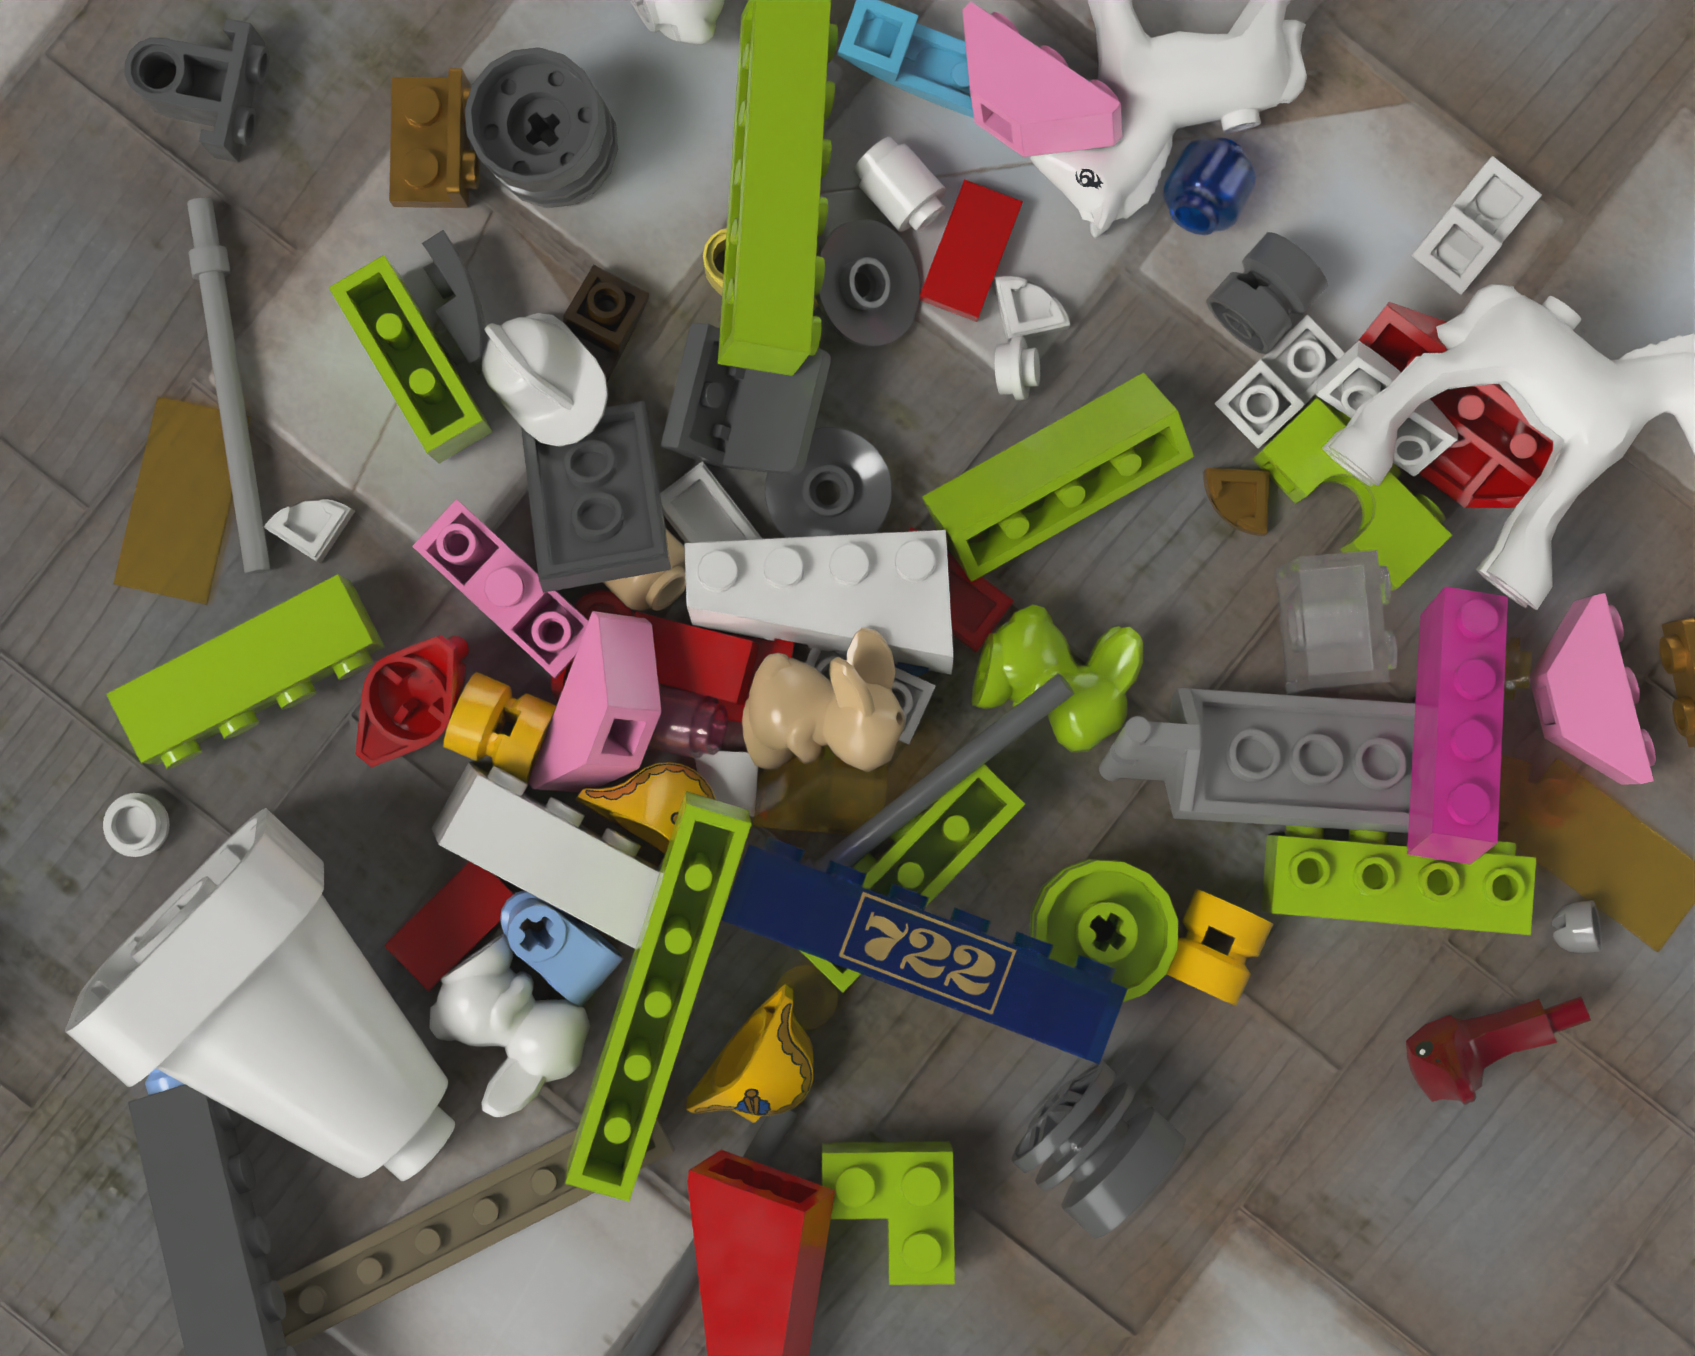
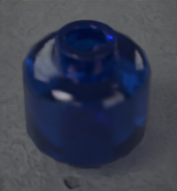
M1227 138L1191 141L1181 151L1165 181L1163 197L1171 218L1177 225L1194 234L1208 235L1212 232L1228 230L1238 221L1255 188L1257 175L1252 162L1245 155L1243 148L1236 142Z

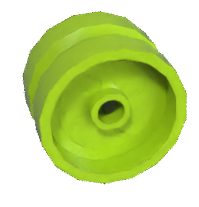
M1085 859L1061 868L1040 888L1030 910L1029 940L1040 967L1064 991L1090 1003L1120 1004L1146 994L1166 975L1178 949V918L1169 894L1149 873L1122 861ZM1097 917L1105 921L1108 919L1112 926L1110 936L1103 941H1095L1096 933L1089 927L1092 920Z

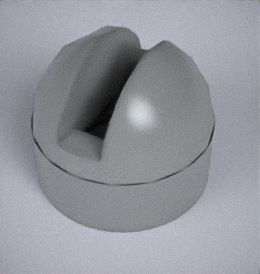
M1593 900L1565 905L1553 916L1552 926L1558 929L1553 933V939L1561 948L1568 952L1580 954L1602 950L1601 925Z

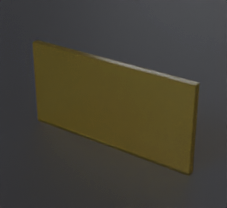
M157 396L113 582L114 585L199 604H208L233 498L220 411L218 409ZM247 416L248 429L251 421L250 416Z
M1555 758L1500 832V835L1509 842L1516 843V847L1529 857H1536L1537 863L1586 900H1593L1598 909L1655 952L1661 950L1695 904V861L1558 758Z

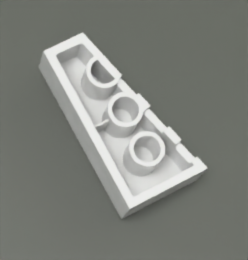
M946 530L684 543L686 602L693 626L772 641L775 638L807 644L808 648L833 652V649L847 652L854 634L862 627L876 630L882 635L892 651L894 664L903 662L929 667V671L950 675L952 673L953 642Z
M469 762L432 827L438 845L635 949L664 858L657 867L637 856L636 854L641 846L624 835L607 828L603 836L581 825L585 815L552 797H550L545 805L524 793L528 784L495 766L488 773Z

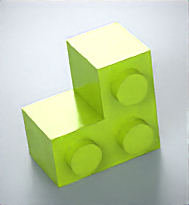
M950 1141L822 1143V1186L835 1190L831 1219H887L889 1285L955 1284L953 1150Z

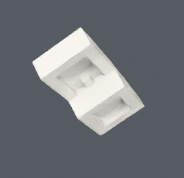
M1491 156L1432 228L1411 257L1459 295H1462L1542 194L1495 157Z

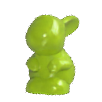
M1032 604L1014 612L1011 619L1003 624L996 633H989L975 674L972 689V706L990 709L1001 707L1007 700L1013 702L1012 706L1014 708L1059 673L1069 683L1075 694L1048 714L1051 727L1058 743L1070 752H1090L1103 739L1121 729L1126 720V691L1137 680L1143 664L1142 638L1131 627H1110L1097 640L1086 665H1077L1071 655L1066 638L1053 624L1047 609Z

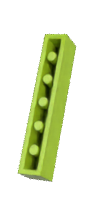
M748 0L741 13L718 364L793 376L809 355L814 356L819 346L821 318L813 316L814 295L817 296L823 284L825 260L823 257L816 256L817 236L822 235L828 216V199L820 197L821 177L824 178L828 171L832 151L831 140L823 138L824 120H827L831 114L835 96L834 82L827 81L826 79L827 63L832 61L838 41V26L830 23L831 0Z
M688 791L685 792L569 1154L565 1184L630 1202L752 824L749 810Z

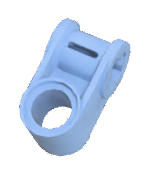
M525 890L512 895L501 909L500 923L504 934L508 938L510 948L518 957L539 972L556 991L578 1007H583L624 959L611 943L582 921L579 922L572 915ZM527 918L535 923L542 919L545 926L537 933L530 928L523 931L521 923Z

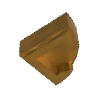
M1204 469L1203 481L1206 494L1218 515L1232 527L1242 532L1256 536L1266 535L1269 471Z

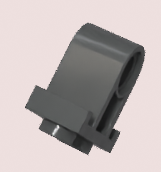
M225 18L223 31L233 42L231 51L168 38L150 37L138 42L129 51L125 60L124 75L129 86L154 112L160 115L214 126V131L201 129L199 142L214 158L239 163L243 145L249 146L254 137L256 111L251 107L256 84L262 85L266 80L270 60L269 49L265 46L264 40L252 24ZM167 67H176V76L171 84L162 89H153V80L160 70Z

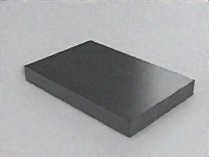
M645 401L606 407L604 416L592 433L578 443L561 447L539 442L521 426L538 577L543 593L671 570L651 428Z

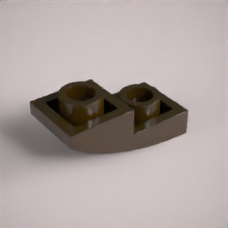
M593 264L563 315V323L569 327L573 334L596 358L608 382L649 299V293Z

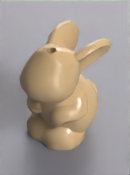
M861 627L854 634L848 648L847 661L836 657L830 662L829 674L831 682L815 668L802 661L789 658L786 654H770L763 660L755 673L742 719L746 748L754 765L766 770L778 769L789 761L793 754L806 764L816 761L821 754V747L829 745L833 753L842 761L866 772H870L891 761L896 744L904 730L906 718L897 698L892 692L896 670L892 651L881 634L876 630Z

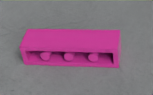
M1445 586L1420 614L1407 844L1408 855L1472 864L1498 843L1508 611L1507 596Z

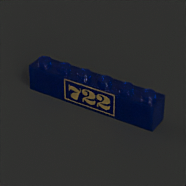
M767 837L764 847L753 843L749 844L723 912L722 921L1100 1065L1128 989L1122 984L1112 981L1116 968L1082 955H1078L1075 966L1050 957L1054 946L1051 943L1016 931L1012 942L991 935L987 932L992 921L954 907L950 919L928 911L925 908L929 897L893 883L888 895L863 886L867 873L839 862L830 860L826 871L801 862L805 852L804 849L773 837Z

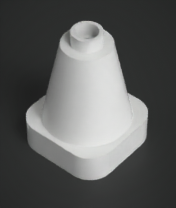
M264 808L234 832L97 970L80 992L65 1032L127 1087L137 1084L156 1068L356 1178L366 1177L384 1165L400 1181H405L417 1174L434 1158L454 1130L455 1121L437 1106L447 1089L448 1079L322 895L324 890V862L267 808Z

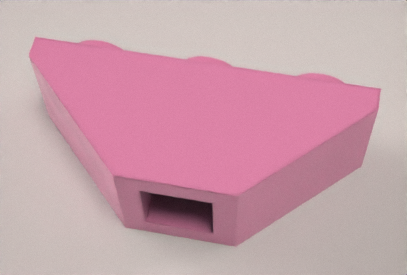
M971 1L966 5L962 12L969 86L975 124L1023 157L1115 146L1122 138L1121 103L1116 94L1106 84L1096 79H1092L1089 82L1074 72L1057 51L1045 45L1039 48L1021 36L1015 25L1004 15L998 12L989 14Z
M456 499L412 547L556 679L574 660L588 620L557 590L543 593L538 573Z
M1606 593L1574 601L1529 676L1544 738L1621 785L1652 782L1654 780L1650 766L1655 765V749L1649 733L1645 729H1640L1634 704L1639 702V687L1631 668L1624 667L1618 643L1622 642L1624 636L1621 617L1615 606L1608 605Z
M592 611L528 784L533 789L580 793L586 788L597 789L640 768L661 714L652 624L646 618Z

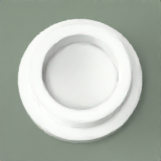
M1024 336L1012 337L1010 343L997 344L995 377L1000 395L1013 394L1016 400H1026L1029 396L1030 387L1039 386V353L1037 348L1027 347Z
M143 793L126 794L116 799L107 809L103 821L104 835L110 846L120 854L130 857L146 856L155 852L165 842L169 833V816L165 807L156 798Z

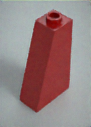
M721 1149L691 1168L687 1180L708 1356H809L835 1190Z

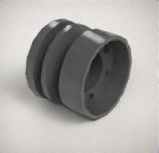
M540 47L513 50L489 63L472 84L465 106L467 137L483 164L493 172L494 176L508 190L522 201L544 208L571 206L594 194L611 174L618 152L616 123L586 72L566 55ZM549 128L558 137V141L550 147L540 137L543 131Z
M1102 1060L1091 1065L1077 1078L1066 1082L1044 1103L1031 1120L1026 1134L1017 1145L1011 1157L1012 1162L1024 1173L1034 1170L1044 1162L1035 1179L1036 1184L1043 1191L1057 1186L1071 1176L1074 1180L1069 1186L1061 1206L1094 1239L1105 1236L1116 1228L1144 1202L1173 1167L1186 1142V1138L1153 1107L1139 1112L1125 1122L1122 1118L1133 1100L1135 1091L1124 1082L1106 1094L1114 1081L1116 1073Z

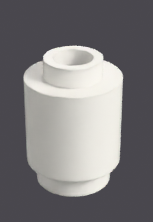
M890 136L882 139L869 149L854 167L855 174L861 179L859 188L899 232H903L910 227H913L916 232H920L934 222L945 209V206L940 201L946 192L943 184L905 143L898 145Z

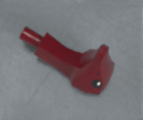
M1581 996L1543 1009L1540 999H1536L1497 1013L1466 1020L1448 1015L1424 1024L1406 1040L1407 1060L1415 1081L1432 1102L1444 1099L1458 1100L1466 1105L1469 1102L1475 1101V1091L1482 1087L1483 1074L1486 1067L1511 1053L1557 1043L1554 1033L1591 1021Z

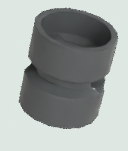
M1267 232L1242 260L1244 273L1231 272L1206 300L1209 310L1228 332L1247 347L1261 354H1267L1292 327L1289 315L1291 313L1302 315L1328 287L1327 279L1323 272L1304 251L1285 237L1272 232Z

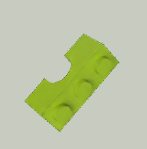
M1317 397L1255 455L1252 460L1263 471H1269V477L1295 504L1307 497L1319 484L1339 483L1352 490L1358 497L1362 507V521L1357 532L1340 550L1383 594L1398 589L1452 534L1442 525L1446 519L1437 505L1423 494L1419 493L1414 496L1397 479L1401 472L1394 463L1379 486L1373 484L1371 487L1353 476L1323 451L1322 447L1336 432L1345 428L1351 418L1329 403L1325 405Z

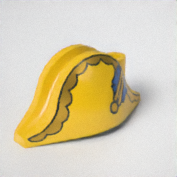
M667 762L648 766L625 783L612 788L583 789L575 800L644 840L663 854H666L685 792L688 791L714 800L716 798L705 778L695 770L682 764Z
M784 984L755 1010L729 1040L688 1095L687 1111L699 1114L718 1110H732L750 1122L755 1123L761 1116L784 1113L796 1107L804 1100L813 1082V1046L809 1036L795 1019L792 1011L794 992L787 984Z

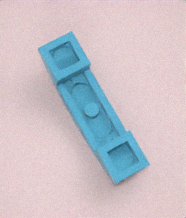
M856 0L837 56L908 93L974 118L965 41L916 23L919 15L880 0Z

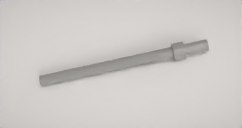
M196 198L187 202L194 248L188 254L192 278L200 282L245 574L264 573L270 571V564L225 277L231 274L227 248L219 243L213 199Z

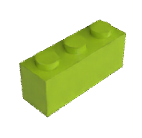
M385 255L328 287L415 435L430 457L440 464L493 432L399 272Z

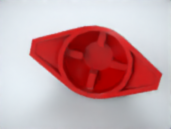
M439 635L383 657L371 668L365 678L362 689L355 754L371 768L429 745L446 730L464 689L466 664L461 660L468 655L469 647L462 637L451 636L446 639L444 636Z

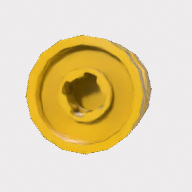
M476 672L472 675L458 699L446 730L443 747L477 762L486 756L492 757L493 766L528 783L556 705L528 693L515 699L512 697L509 685ZM506 721L515 725L510 737L501 734Z
M1196 889L1182 919V923L1188 932L1185 937L1178 938V949L1166 974L1237 1006L1251 975L1245 962L1247 958L1260 955L1273 923L1225 900ZM1210 928L1235 939L1228 956L1203 945Z

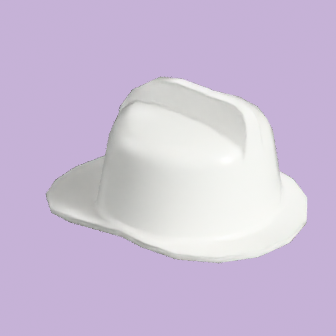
M536 313L506 321L502 325L491 323L486 326L484 330L489 339L485 344L482 354L483 375L488 386L495 392L500 402L527 433L541 443L561 447L578 443L594 431L604 416L607 404L608 388L606 375L596 358L566 324L554 315Z

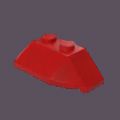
M1388 302L1358 341L1371 348L1402 372L1416 356H1422L1423 353H1443L1448 350L1438 338L1436 326L1447 322ZM1500 384L1447 389L1430 398L1458 431V439L1418 474L1464 508H1515L1541 476L1553 451V441L1529 424L1514 400Z

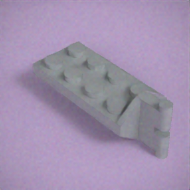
M1177 688L1171 698L1168 723L1148 722L1145 718L1139 716L1130 718L1101 761L1099 772L1108 781H1117L1120 778L1164 781L1174 819L1408 833L1415 704Z

